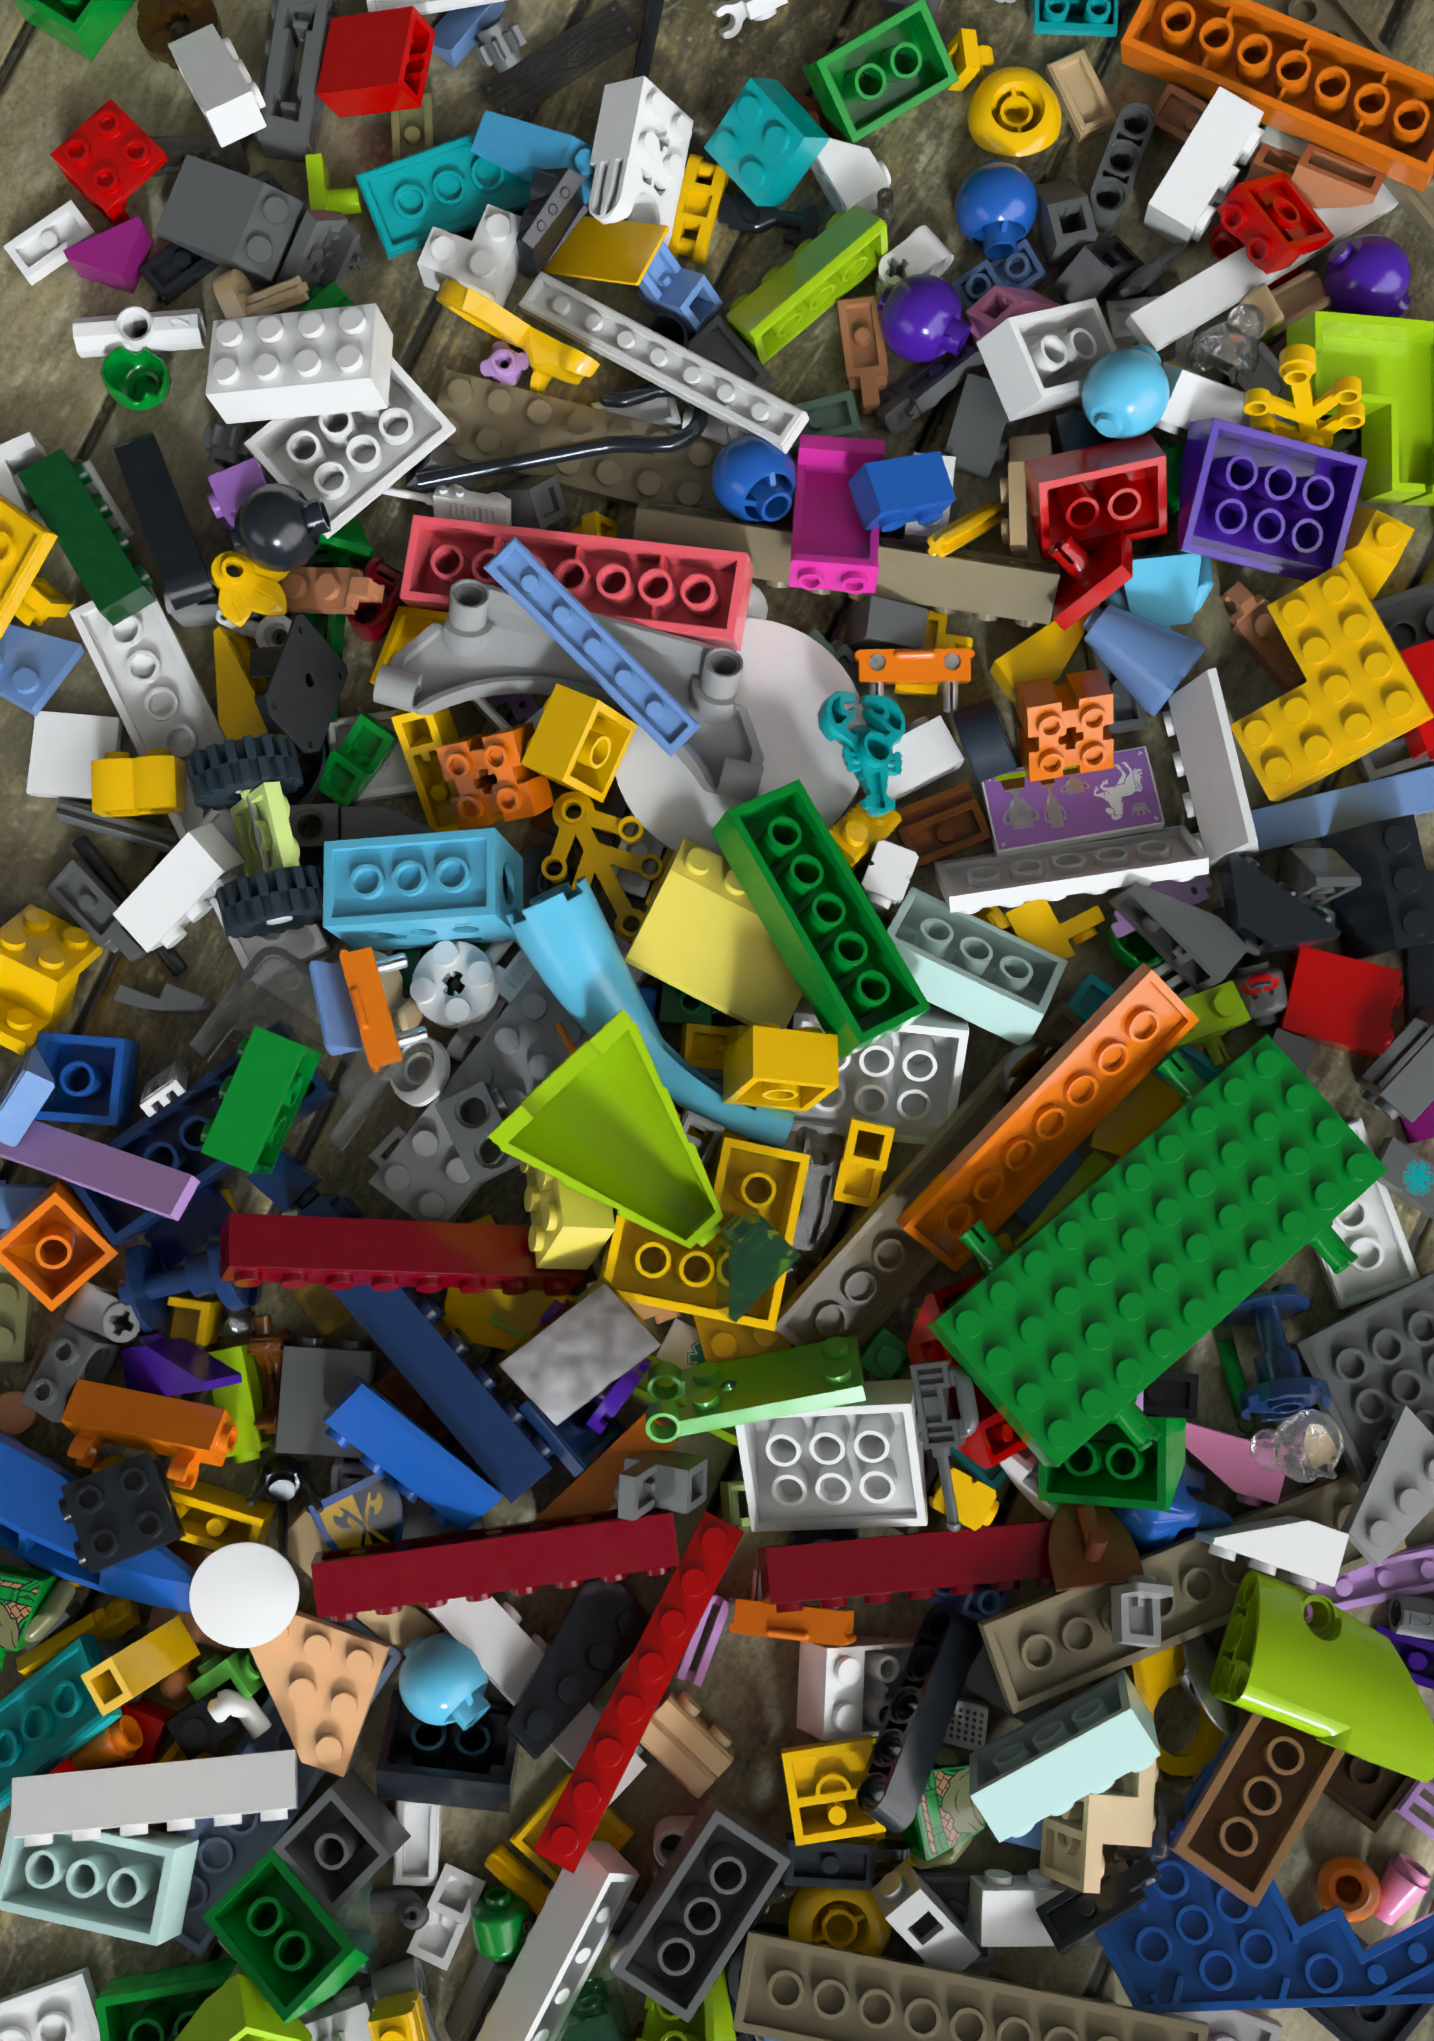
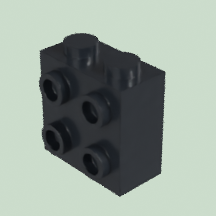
M147 1451L60 1486L64 1495L63 1498L59 1499L61 1514L68 1525L74 1524L79 1539L73 1543L74 1551L82 1568L88 1566L90 1574L100 1573L187 1537L157 1452Z

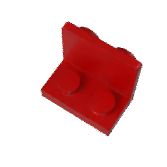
M108 100L50 154L65 179L113 227L130 220L125 211V208L129 205L126 199L168 161L166 153L113 100Z

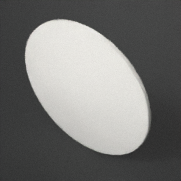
M236 1542L223 1546L211 1553L196 1570L189 1592L190 1609L199 1628L212 1640L234 1648L259 1646L277 1637L290 1624L299 1602V1582L290 1562L274 1548L257 1542Z

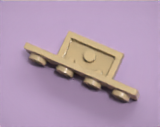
M1049 434L1012 436L1009 438L1008 477L1000 478L1001 504L1009 503V518L1001 519L1002 545L1010 544L1011 557L1043 561L1040 556L1027 501L1025 461L1051 455V436ZM1054 559L1045 560L1043 562L1054 563Z

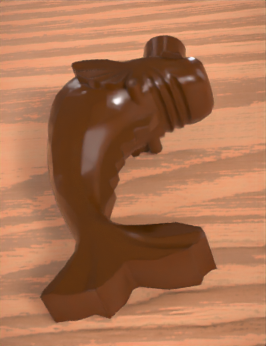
M261 1314L253 1316L254 1330L248 1338L244 1339L247 1341L248 1346L247 1355L255 1356L264 1393L263 1409L253 1425L257 1427L256 1429H265V1434H276L283 1351L285 1345H291L290 1341L292 1338L288 1328L272 1329L271 1314Z

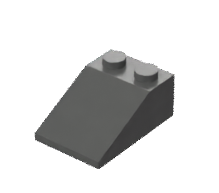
M187 154L154 232L156 235L228 270L238 269L243 272L248 280L267 288L275 285L278 275L305 215L304 202L265 182Z

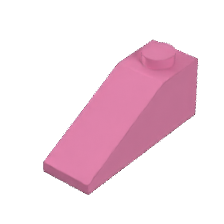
M1153 1414V1415H1152V1416H1159V1417H1170V1416L1160 1415V1414H1158V1415ZM1186 1421L1185 1449L1188 1451V1454L1223 1486L1236 1492L1235 1500L1255 1507H1261L1263 1501L1278 1504L1291 1452L1273 1445Z

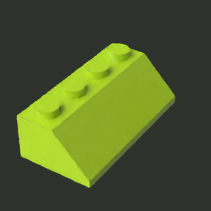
M857 204L852 206L847 212L844 210L839 211L828 221L825 231L814 240L809 238L802 242L794 251L793 258L783 267L776 266L763 277L761 286L750 295L748 293L741 295L732 303L729 313L726 315L729 327L761 365L770 360L833 306L838 299L846 295L879 266L881 258L888 253L887 224L880 217Z

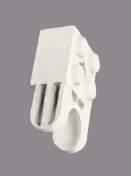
M645 76L606 84L604 87L590 165L595 168L589 199V211L594 218L604 225L621 221L627 217L628 221L668 225L669 230L663 240L668 247L672 236L694 121Z

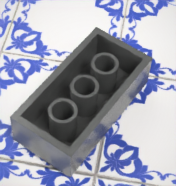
M710 1794L609 1950L612 1973L689 2023L789 1866L791 1858L785 1844Z

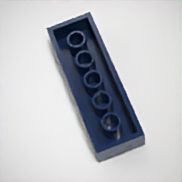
M278 1021L267 1029L270 1032L304 1045L292 1027L286 1023ZM237 1051L187 1086L186 1092L179 1097L177 1095L173 1096L171 1102L165 1107L159 1106L157 1112L151 1117L145 1116L106 1145L193 1175L200 1183L190 1201L237 1168L201 1153L205 1142L200 1140L207 1120L211 1116L216 1117L223 1100L219 1099V1092L225 1078L229 1074L234 1075L240 1058L237 1057ZM319 1065L316 1068L291 1128L339 1094ZM68 1182L112 1246L130 1245L167 1218Z

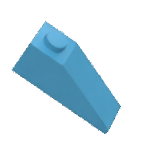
M488 110L484 111L469 151L531 184L536 170L570 168L586 178L582 184L584 204L587 205L589 202L595 168L590 165L593 146L573 135Z

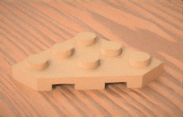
M296 1610L290 1624L281 1634L267 1643L250 1647L249 1649L301 1762L344 1777L350 1765L391 1643Z

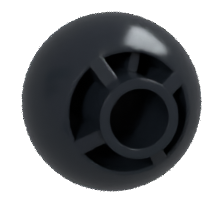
M273 483L255 488L242 499L237 507L234 517L235 527L230 528V535L238 553L244 552L245 556L256 566L273 572H287L303 566L313 557L319 547L320 535L331 531V522L321 497L308 500L300 490L292 486Z

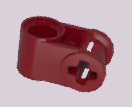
M375 555L370 559L363 571V577L371 578L373 582L385 586L382 603L359 602L358 610H355L354 614H346L355 635L367 642L383 638L393 622L398 606L405 604L400 599L404 573L385 564L384 558L379 555ZM366 611L377 612L376 618L373 621L364 624L358 622V618L362 613Z

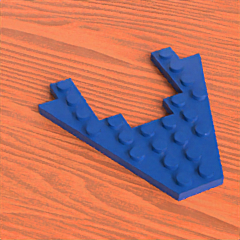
M1246 1714L1243 1716V1718H1242V1719L1240 1720V1722L1238 1723L1237 1729L1239 1728V1726H1240L1241 1722L1243 1721L1244 1717L1246 1716ZM1236 1731L1228 1736L1215 1756L1152 1837V1847H1145L1131 1865L1133 1866L1145 1857L1150 1856L1163 1878L1146 1890H1143L1148 1899L1140 1904L1138 1909L1096 1934L1132 2007L1160 2013L1434 2003V1911L1363 1949L1339 1905H1335L1298 1925L1274 1880L1270 1883L1257 1907L1250 1906L1169 1849L1171 1842Z

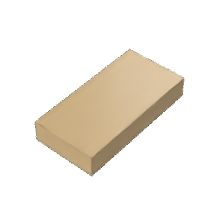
M1084 48L1046 65L1044 73L1059 100L1060 106L1078 143L1114 128L1117 116Z

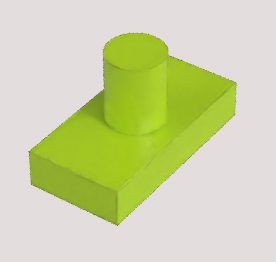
M322 153L305 155L310 210L341 212L342 215L363 213L359 187L331 189L330 174Z

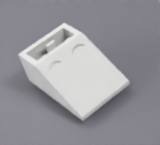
M856 1636L857 1641L847 1646L800 1641L796 1727L822 1741L869 1734L870 1736H878L916 1638Z

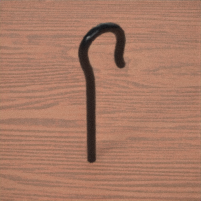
M652 382L623 391L605 390L599 395V402L605 407L627 408L657 398H674L682 400L689 405L692 410V419L681 431L667 436L624 435L588 439L416 472L417 482L421 490L612 453H672L688 447L701 437L708 424V413Z

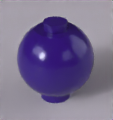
M1366 234L1350 240H1343L1332 249L1328 256V263L1323 277L1325 296L1330 297L1331 308L1334 312L1399 318L1411 302V297L1406 293L1410 284V264L1403 249L1388 237Z
M930 274L912 275L899 281L893 289L887 287L877 306V311L881 312L880 328L886 344L895 354L912 362H929L938 359L946 352L957 356L964 347L972 329V324L962 319L963 306L955 289L942 278Z

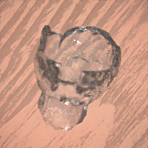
M1243 303L1234 307L1229 313L1227 321L1202 331L1195 337L1186 350L1185 367L1192 372L1198 373L1208 371L1217 366L1220 372L1228 375L1232 385L1237 384L1238 375L1242 370H1246L1251 374L1254 373L1259 363L1257 339L1261 336L1265 324V314L1254 304Z
M1315 1409L1300 1410L1298 1413L1288 1417L1276 1430L1262 1429L1256 1432L1251 1439L1249 1453L1253 1462L1261 1465L1263 1468L1268 1470L1279 1469L1284 1475L1296 1482L1309 1483L1317 1477L1336 1479L1337 1474L1333 1469L1339 1462L1345 1443L1342 1429L1328 1413Z

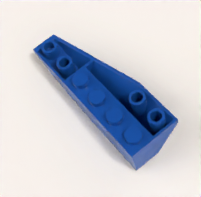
M0 1432L1 1548L59 1577L103 1593L151 1606L192 1613L189 1603V1592L196 1570L166 1546H162L100 1573L90 1574L88 1566L82 1568L77 1560L73 1543L79 1540L74 1524L68 1525L65 1522L59 1507V1499L64 1497L60 1486L78 1480V1478L58 1465L52 1458L42 1456L22 1445L16 1438L6 1436Z

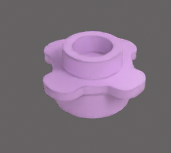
M497 341L493 344V352L488 360L481 362L480 371L484 377H491L494 382L515 387L522 377L523 370L529 367V360L525 353H517L510 349L507 342ZM507 362L509 365L507 368H502L501 364Z

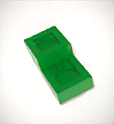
M360 713L340 749L332 750L326 760L325 770L317 789L342 807H351L399 741L397 734L370 714Z

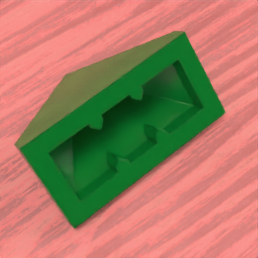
M356 516L329 539L323 534L320 535L317 552L324 554L342 553L350 557L351 562L366 566L370 559L376 555Z

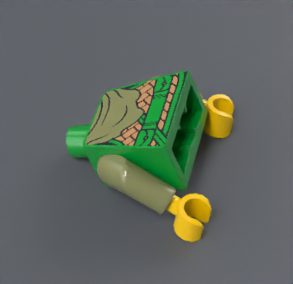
M0 1562V1671L3 1668L6 1650L19 1651L31 1644V1642L40 1640L63 1615L76 1593L75 1587L83 1585L64 1578L57 1581L58 1576L48 1571Z
M871 1736L872 1744L876 1743L878 1736ZM943 1746L939 1750L912 1823L902 1831L904 1842L906 1841L911 1846L910 1858L908 1860L905 1859V1861L911 1867L917 1866L920 1870L955 1863L972 1842L973 1836L981 1832L986 1825L985 1819L970 1797L969 1762L959 1759L955 1751Z

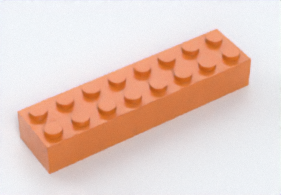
M1142 0L1120 42L1122 64L1164 82H1171L1179 88L1211 101L1219 86L1263 111L1264 114L1260 123L1386 174V177L1421 192H1425L1434 175V76L1251 0Z

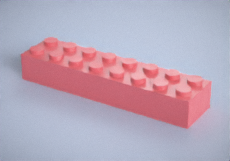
M413 515L400 592V599L409 607L449 612L450 588L460 579H476L482 583L503 588L483 567L515 536L589 612L711 645L741 651L754 566L748 553Z

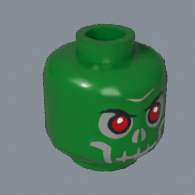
M499 1886L489 1889L485 1896L479 1899L471 1910L474 1942L477 1951L487 1956L493 1962H508L517 1958L531 1930L528 1903L521 1897L514 1895L510 1888Z

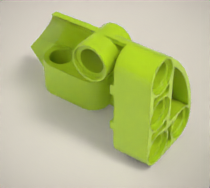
M1255 1569L1249 1570L1239 1586L1210 1681L1211 1695L1252 1713L1277 1720L1316 1736V1740L1378 1766L1404 1774L1424 1783L1434 1778V1724L1410 1673L1389 1638L1336 1607L1324 1595L1310 1593ZM1310 1604L1313 1616L1307 1624L1303 1613L1306 1605Z

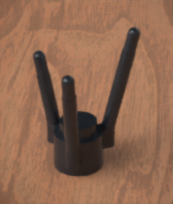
M278 1455L271 1458L266 1465L259 1464L257 1466V1477L246 1499V1505H254L263 1485L266 1493L277 1501L278 1552L285 1557L288 1553L287 1500L297 1493L300 1483L317 1513H321L324 1510V1506L307 1474V1464L303 1461L297 1462L293 1457L287 1455Z

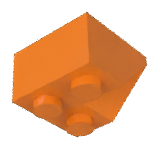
M59 1178L28 1205L0 1236V1264L52 1312L119 1253L120 1246H112L78 1195Z

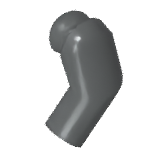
M413 1888L372 1890L370 1892L371 1914L394 1913L404 1926L410 1930L421 1929L429 1920L430 1913L429 1908H426L427 1903Z

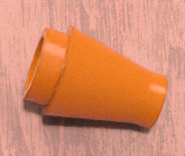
M129 1715L119 1717L71 1755L75 1769L77 1771L93 1770L134 1757L136 1750L143 1743L140 1726Z

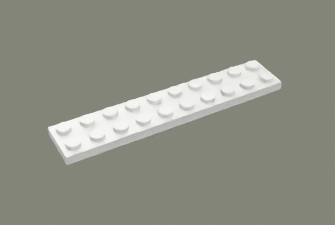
M152 585L149 588L157 601L115 626H112L98 611L93 601L70 611L69 613L140 757L145 756V751L149 749H168L172 751V755L187 761L186 758L194 755L193 752L199 749L206 750L208 745L224 743L226 737L219 725L218 718ZM186 763V812L168 814L180 840L189 831L194 830L211 810H204L201 807L195 806ZM215 910L220 920V923L224 929L221 914L217 910ZM319 923L304 925V928L290 929L284 933H272L263 937L258 935L252 938L228 937L250 984L253 986L331 948Z

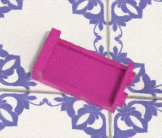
M800 434L788 587H798L806 590L846 591L852 594L875 593L879 571V528L863 531L848 481L865 463L884 460L886 441Z

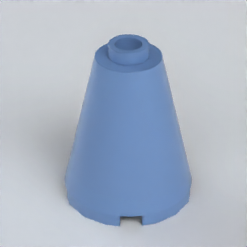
M1109 604L1105 610L1097 606L1082 626V628L1088 631L1084 641L1145 712H1148L1153 717L1206 649L1195 639L1112 604Z

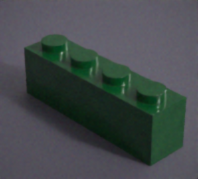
M61 448L17 474L48 527L58 536L56 539L96 608L112 626L157 601L149 588L150 585L155 583L152 576L141 560L136 563L132 560L128 553L134 549L131 541L120 526L114 529L108 518L114 515L100 492L93 495L87 484L94 480L79 458L72 461Z

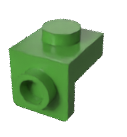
M238 1648L225 1658L218 1652L198 1666L197 1670L201 1675L189 1684L187 1688L195 1700L198 1701L222 1683L231 1679L242 1697L248 1699L263 1687L265 1682L249 1648Z

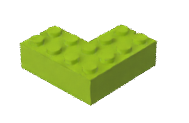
M1313 311L1287 326V346L1306 344L1316 350V371L1310 379L1313 401L1334 387L1335 381L1341 377L1355 376L1362 381V398L1359 402L1365 405V423L1361 426L1362 458L1367 459L1362 478V502L1384 504L1402 502V505L1434 506V321ZM1287 384V401L1294 403L1291 385ZM1338 404L1324 415L1333 416L1338 412L1341 404Z

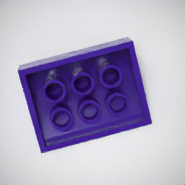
M1217 418L1193 421L1190 423L1180 464L1178 550L1309 582L1341 563L1367 459Z

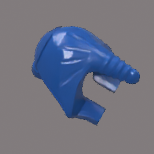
M1186 1449L1185 1466L1169 1511L1109 1507L1130 1533L1134 1544L1147 1553L1194 1534L1196 1527L1222 1528L1233 1523L1232 1516L1225 1510H1220L1218 1507H1213L1212 1504L1199 1501L1187 1493L1188 1491L1201 1494L1206 1472L1194 1469L1186 1463L1188 1454Z

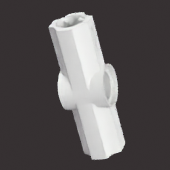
M132 306L124 309L119 315L75 318V322L72 324L73 339L77 353L81 358L107 356L119 346H123L132 352H138L143 347H146L151 353L159 355L160 352L202 349L205 348L207 343V332L200 308L148 312L142 307ZM140 329H147L143 336L133 338Z

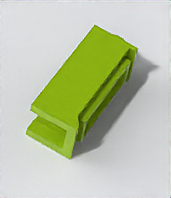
M247 1344L207 1352L241 1373L242 1383L207 1390L210 1406L225 1408L238 1425L236 1445L233 1451L226 1455V1458L233 1456L234 1464L261 1458L260 1450L273 1445L271 1434H265V1429H256L257 1427L253 1425L263 1409L264 1396L258 1365L254 1355H247Z

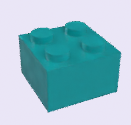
M750 77L704 148L757 207L783 206L830 137L777 79Z

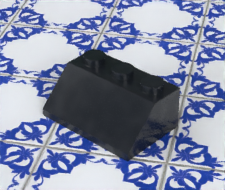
M1414 814L1371 822L1318 839L1320 848H1333L1361 876V886L1331 900L1337 929L1341 931L1339 939L1343 956L1361 960L1434 945V904Z
M393 1690L375 1769L377 1798L510 1813L520 1744L507 1732L503 1725L514 1706L509 1702L487 1700L491 1704L490 1708L476 1723L463 1731L456 1722L445 1726H437L419 1720L405 1706L400 1691Z

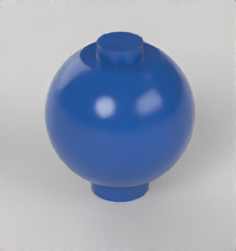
M998 159L988 160L974 169L963 180L955 199V217L960 231L970 243L982 248L984 255L990 259H1004L1017 251V243L1024 239L1033 227L1038 211V196L1030 177L1019 167Z
M753 434L736 437L720 450L712 467L711 483L718 503L727 513L737 519L748 522L764 520L773 522L784 517L791 508V498L795 491L797 477L795 464L789 452L785 454L767 440Z

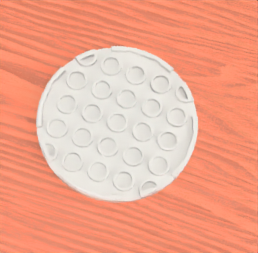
M746 618L741 651H736L743 659V670L734 703L747 707L764 755L762 764L764 770L756 798L799 779L826 827L830 829L849 809L857 794L859 782L854 773L847 771V766L843 763V746L836 740L829 741L820 730L817 714L826 698L837 691H847L855 695L856 701L844 704L846 710L852 707L857 708V714L846 728L851 730L852 727L858 725L867 726L862 716L863 706L858 704L860 700L859 694L843 666L820 643L792 627L759 618ZM638 725L615 775L620 791L632 814L639 820L647 832L673 853H675L683 839L687 838L725 858L711 830L727 810L745 802L705 791L675 753L670 757Z

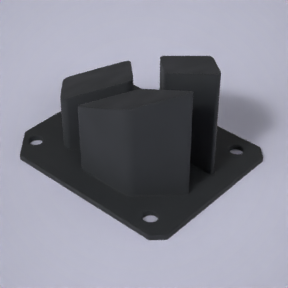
M300 614L294 616L282 646L261 647L250 651V678L270 677L265 692L254 695V700L268 733H286L304 753L320 751L346 682L348 670L344 661L305 616Z

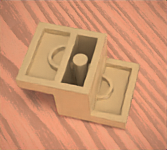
M1156 1758L1147 1769L1137 1773L1131 1771L1116 1779L1114 1784L1105 1792L1100 1794L1090 1793L1075 1801L1073 1807L1066 1813L1059 1816L1050 1815L1044 1818L1039 1874L1083 1893L1100 1894V1882L1105 1871V1860L1102 1854L1103 1844L1152 1847V1832L1156 1826L1154 1793L1155 1784L1159 1776Z

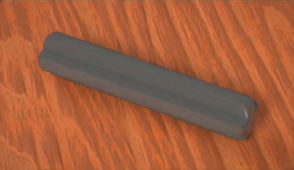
M61 799L56 809L55 816L61 822L169 853L180 841L175 830L130 817H102L92 812V806L69 799Z

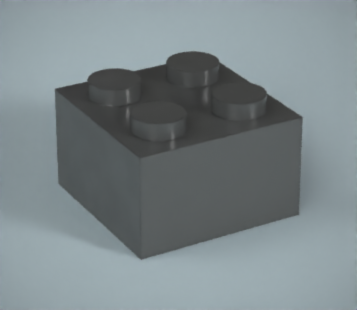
M351 1769L344 1777L334 1783L272 1848L327 1912L333 1916L404 1845L411 1835L354 1770Z

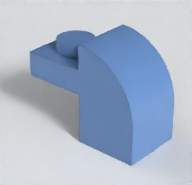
M662 241L639 284V290L636 292L640 300L655 314L665 313L679 318L687 328V332L697 334L702 330L723 304L705 275L681 268L664 241Z

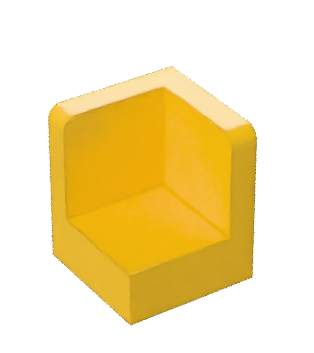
M185 1294L168 1297L167 1305L175 1306L170 1338H184L188 1341H194L199 1346L217 1343L223 1308L221 1300L206 1297L197 1298Z

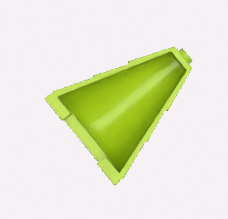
M622 1009L609 1019L599 1032L594 1035L592 1034L513 1109L514 1112L507 1118H504L489 1133L488 1137L500 1147L501 1151L562 1180L565 1186L617 1209L619 1216L690 1249L696 1243L703 1247L720 1231L721 1228L717 1223L724 1216L695 1144L688 1142L669 1091L661 1082L639 1028Z

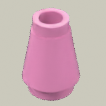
M1399 1853L1396 1859H1389L1379 1883L1381 1888L1380 1903L1373 1914L1384 1923L1393 1925L1396 1919H1399L1429 1891L1427 1886L1431 1879L1429 1872L1421 1864L1404 1853Z

